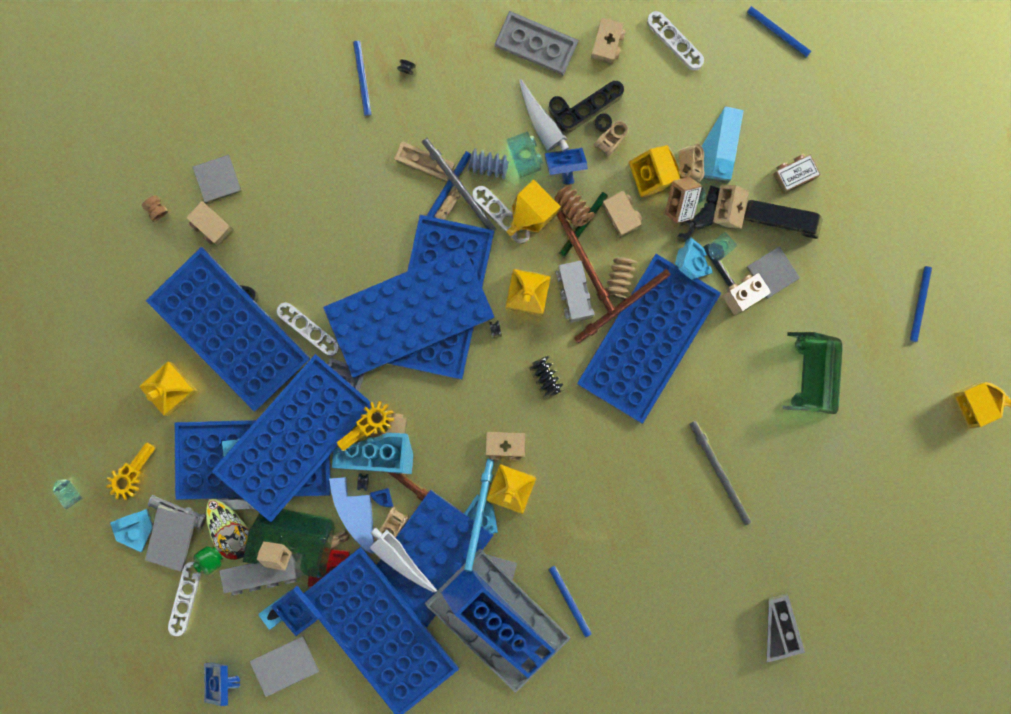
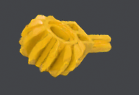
M378 401L377 408L373 402L370 403L371 410L364 407L368 414H361L362 418L356 422L358 426L337 442L339 448L345 451L364 435L369 437L373 433L378 434L379 428L382 433H385L384 426L390 429L392 426L387 422L394 421V418L388 417V415L394 412L393 410L386 412L389 405L385 404L381 409L382 402ZM377 412H380L383 417L380 423L373 421V415Z
M145 443L131 464L125 463L122 468L118 469V473L112 471L111 473L114 478L107 477L111 484L106 485V488H112L109 494L114 495L116 493L115 499L119 500L122 496L123 500H128V495L130 497L135 496L132 490L139 491L135 484L140 483L139 479L143 475L140 470L154 452L155 447L153 445ZM123 478L127 481L125 489H121L119 486V482Z

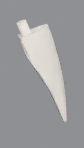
M520 79L522 95L528 114L546 150H552L557 146H560L563 152L569 149L565 142L568 139L559 125L538 104L523 80Z
M375 527L371 531V534L377 540L369 548L378 557L416 584L434 593L437 591L418 569L401 543L388 530L382 534Z

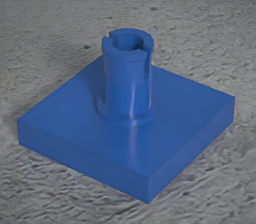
M582 148L570 149L564 152L545 153L549 174L562 173V183L565 185L575 182L573 171L588 169Z
M298 586L271 606L295 636L322 616Z
M212 662L204 663V702L217 706H228V689L240 687V683H235L240 682L239 676L228 677L227 665Z

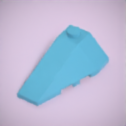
M725 106L702 145L705 172L703 179L726 184L731 181L744 110Z
M385 433L378 437L354 443L345 451H342L339 447L333 451L332 468L412 474L413 451L408 434Z

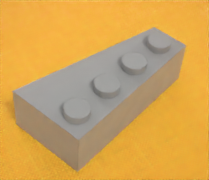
M305 551L292 554L285 571L264 567L260 562L219 570L223 592H231L232 596L242 594L243 589L249 588V592L260 590L262 585H267V588L279 586L278 582L284 581L285 584L297 582L296 578L309 574Z

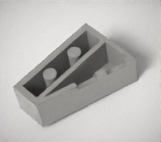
M582 261L559 265L556 277L557 281L562 283L563 289H560L561 300H565L567 306L564 308L565 318L569 319L570 323L592 319L595 314L591 308V298L586 285Z
M788 593L770 597L767 662L805 653Z

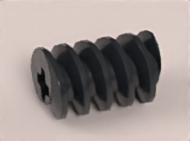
M550 355L531 363L533 365L529 368L530 371H536L533 374V378H540L536 384H543L539 389L540 392L546 391L543 399L550 398L564 391L560 390L564 384L556 382L560 376H553L557 370L550 369L553 362H546Z

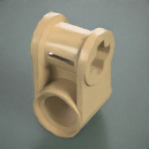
M623 121L613 123L594 143L595 147L598 146L606 153L605 156L607 158L626 138L628 133L626 123ZM621 127L624 129V134L616 135L614 129Z
M694 144L680 149L679 173L681 177H691L699 183L705 174L704 150L700 144Z
M393 506L379 531L382 533L384 530H390L396 538L410 516L401 514ZM393 516H395V517H397L398 519H400L401 522L398 521V520H396L395 518H393Z

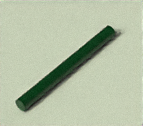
M602 192L588 213L594 212L596 214L608 195ZM590 221L575 229L574 232L577 238L581 236ZM568 239L559 252L564 258L573 247L570 239Z

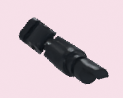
M710 185L706 198L707 203L694 216V219L679 223L680 226L685 225L689 228L687 233L678 234L677 239L679 241L685 242L686 239L692 238L694 229L700 230L714 223L713 220L720 191L718 187Z

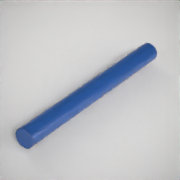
M751 6L747 13L808 57L811 53L810 49Z
M354 41L353 45L364 116H370L372 113L361 41Z
M465 151L453 171L458 178L470 160L471 153ZM448 179L427 216L435 217V214L442 206L454 186L450 179Z
M928 266L924 267L910 337L912 342H918L932 267Z
M555 565L550 567L548 570L585 638L590 636L592 633Z

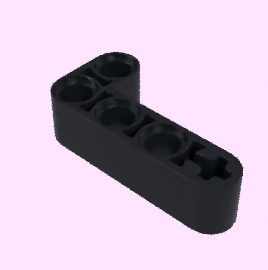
M612 81L572 108L569 107L562 97L555 96L549 102V112L562 131L571 132L622 98L624 86L620 81ZM612 88H613L614 90H617V89H618V90H619V91H618V94H616L615 92L612 93V94H610L611 91H612ZM596 98H602L604 100V104L597 105L594 102V100ZM554 103H560L562 105V109L554 110L552 105ZM585 108L589 113L583 116L579 114L578 110ZM569 118L573 121V124L566 126L562 121Z
M748 200L744 220L748 222L797 231L803 236L818 239L823 222L821 215L815 212L755 200Z

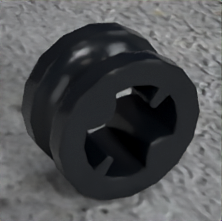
M401 59V65L397 69L405 74L413 75L414 72L412 70L416 68V65Z
M606 113L599 114L595 119V127L600 132H606L612 125V119ZM601 118L609 122V124H606V127H602V124L598 123V121L601 122Z
M496 320L495 323L489 321L492 338H495L496 335L502 337L499 320Z
M359 473L357 490L363 488L364 491H367L369 474L363 476L362 473Z

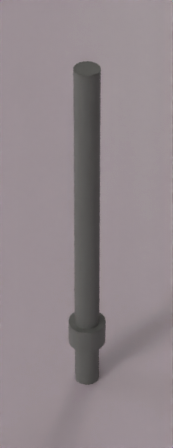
M428 137L424 139L422 144L429 151L431 159L438 163L484 226L495 231L496 227L443 159V154L440 150L434 147Z
M693 421L689 425L696 435L695 439L698 445L702 446L744 525L750 524L751 520L711 449L708 437L705 433L703 434L697 421Z

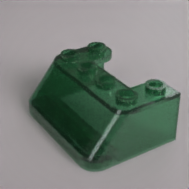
M282 509L274 520L270 522L259 513L249 530L242 562L250 564L260 563L257 557L263 541L282 544L291 552L302 554L300 568L305 575L316 578L324 577L335 530L334 522L327 517Z

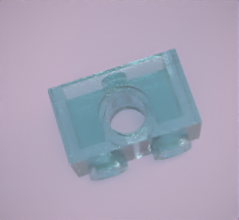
M527 131L507 139V146L520 178L541 170L543 160L540 153L536 154L534 147L537 145L533 135L530 136ZM523 150H528L531 156L523 158L520 153Z

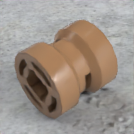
M157 195L148 198L141 205L145 211L150 213L149 217L153 222L161 219L168 213L167 208L161 205V200Z

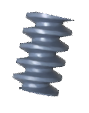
M474 148L470 156L468 171L471 167L473 173L480 169V174L483 175L487 170V175L491 176L494 172L495 178H498L502 173V178L505 180L509 161H507L506 155L500 160L498 153L494 158H492L491 152L485 156L484 150L477 155V150Z

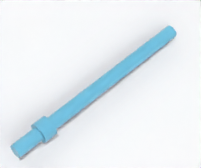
M487 459L485 471L482 473L480 480L482 485L464 567L466 572H472L489 485L493 480V459Z

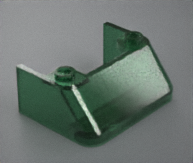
M787 332V336L797 338L795 348L799 354L804 355L801 393L794 395L791 400L792 406H783L782 409L796 412L836 414L839 409L843 350L841 339L816 332Z

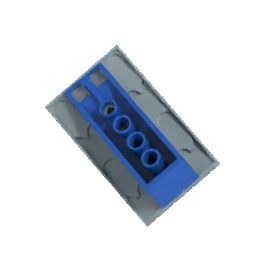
M480 548L475 553L472 572L464 571V564L425 604L516 693L571 638Z

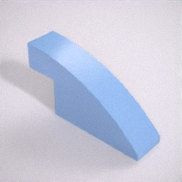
M347 477L329 479L334 505L344 526L355 541L368 553H374L369 548L374 543V536L371 534L373 530L371 495L348 496Z

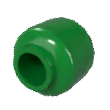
M206 546L194 555L195 563L192 565L198 573L202 572L205 575H210L221 566L223 558L215 547Z

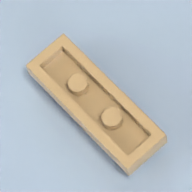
M401 142L394 158L396 161L442 180L448 181L449 179L438 163L431 159L429 152ZM444 159L449 167L453 169L454 162Z

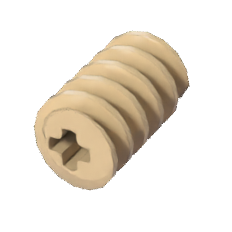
M616 257L613 261L617 265L611 266V269L615 272H610L609 276L612 279L607 280V284L611 287H605V289H607L611 296L625 300L626 297L622 294L629 293L625 286L631 285L627 278H633L629 271L636 270L631 264H637L638 262L624 257Z

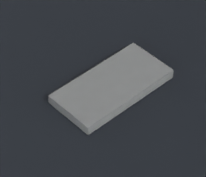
M509 11L495 42V47L564 76L579 40Z

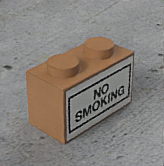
M802 154L794 158L793 163L788 165L786 162L776 167L777 171L773 175L783 194L821 175L811 154L806 157Z
M691 177L672 181L665 215L676 223L694 219L702 185Z

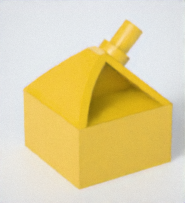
M668 145L649 149L629 161L641 197L660 193L671 187L672 181L683 178L680 176V169Z
M532 180L517 194L512 205L513 221L506 232L509 236H513L516 231L521 229L539 233L555 218L561 206L535 180Z
M513 269L505 309L543 316L551 276Z
M170 361L139 386L146 394L147 400L152 401L164 416H170L198 392L175 364Z
M988 382L973 384L953 393L969 428L982 427L1002 418L1004 407H1011L1009 396L1002 389Z
M500 464L486 501L523 514L536 477Z

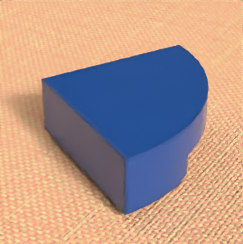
M389 488L370 493L372 499L377 504L383 507H393Z

